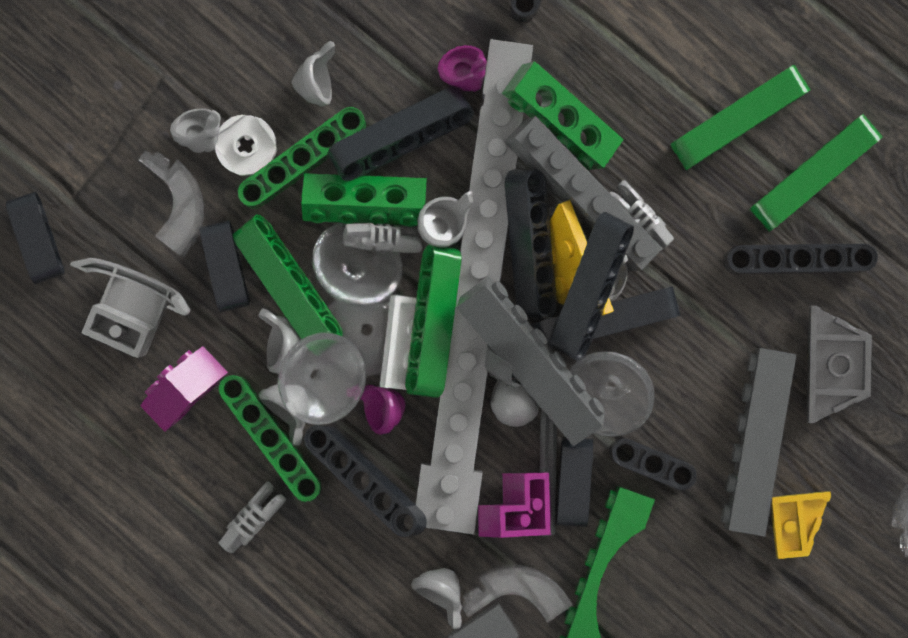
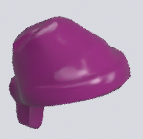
M458 46L442 56L437 69L441 80L448 85L457 87L462 91L476 92L482 87L487 60L483 51L477 47Z
M374 385L353 386L346 389L348 397L364 401L366 420L371 430L376 434H388L400 422L406 408L405 398L395 389L375 387Z

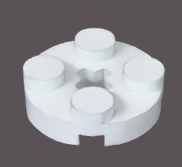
M237 115L228 119L220 127L215 147L216 155L221 164L230 172L240 176H251L271 162L276 156V137L271 127L261 118ZM242 138H245L247 141L253 139L254 144L251 146L253 150L250 153L246 151L239 152L238 148L241 146L240 140Z

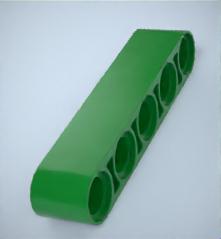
M792 65L671 143L670 146L685 170H688L799 99L811 89L796 66Z
M355 107L342 109L244 180L238 188L240 201L251 209L263 207L303 178L304 173L311 172L329 159V148L319 145L320 137L325 133L333 134L335 136V144L365 129L366 121L362 112ZM350 115L357 116L360 119L359 126L353 130H348L343 126L344 119ZM300 151L310 153V161L304 166L296 165L294 161L295 155ZM275 169H283L286 173L285 179L279 184H274L270 181V174ZM252 186L259 187L261 190L260 198L254 202L247 201L246 191Z
M864 114L860 115L750 208L751 212L768 232L772 231L876 144L883 136Z
M255 215L233 233V239L237 247L305 346L312 353L320 354L342 337L343 332L339 323L271 224L263 216Z
M429 244L423 251L405 387L408 394L439 398L443 394L462 262L461 252L458 249L435 247Z
M239 375L225 377L219 385V393L224 402L294 496L304 502L315 499L321 492L322 482L298 448L292 445L289 436L269 409L261 402L248 381ZM232 380L238 381L242 386V392L236 398L231 397L227 392V386ZM252 404L260 410V417L256 422L249 421L245 416L246 408ZM268 429L276 431L279 436L278 443L275 446H268L264 443L263 435ZM285 454H291L297 460V466L293 471L285 470L281 465V459ZM302 479H310L314 482L315 492L312 495H305L300 491L299 484Z

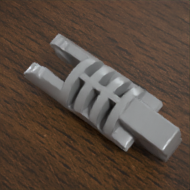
M625 180L620 182L617 187L624 199L615 192H610V194L663 250L674 240L673 236L665 228L666 224L659 216H656L654 210L647 203L643 202L644 200Z
M373 223L346 224L344 228V246L365 250H382L385 252L391 250V252L419 253L423 249L422 241L418 239L420 234L418 227H407L404 225H393L391 227L390 224L374 225Z
M269 481L258 490L248 504L236 515V518L226 527L228 531L219 541V544L225 551L234 553L242 544L246 546L285 503L286 498L279 494L271 499L264 508L261 506L274 490L273 485Z

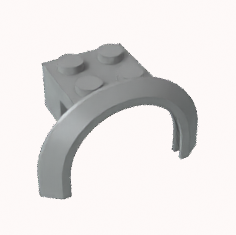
M86 258L70 263L71 266L84 272H99L111 276L100 304L92 306L82 334L131 356L139 358L147 354L166 307L181 315H188L190 313V308L179 292L140 272L97 258Z

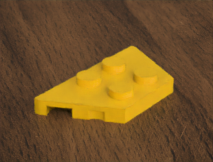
M570 200L558 204L550 219L556 297L560 304L565 303L587 245ZM609 298L602 316L614 311Z

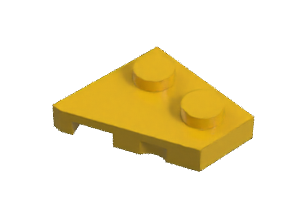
M831 492L772 497L771 513L777 559L809 556L814 544V536L822 522L821 517L827 501H830Z

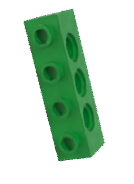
M535 61L522 64L502 92L509 99L508 103L512 108L519 112H524L530 118L536 116L587 170L604 168L624 140ZM537 92L542 97L541 106H539L536 102ZM560 112L564 116L563 126L559 123L558 115ZM582 131L586 135L585 145L580 138Z
M304 173L301 202L303 221L314 223L341 222L343 224L373 223L374 225L418 226L419 213L424 205H426L427 178L361 176L351 181H344L340 175Z

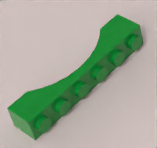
M617 486L615 491L610 490L605 503V508L609 509L606 519H600L597 525L595 537L599 539L596 548L589 549L584 564L589 567L585 578L580 577L574 593L578 595L575 607L570 606L567 611L564 624H567L568 628L565 636L560 635L559 638H601L596 616L597 594L601 578L608 563L618 549L632 536L645 529L655 499Z

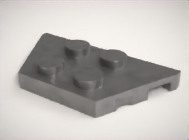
M809 306L807 423H815L832 413H837L847 408L849 405L871 397L872 335L849 325L848 322L830 315L817 306Z

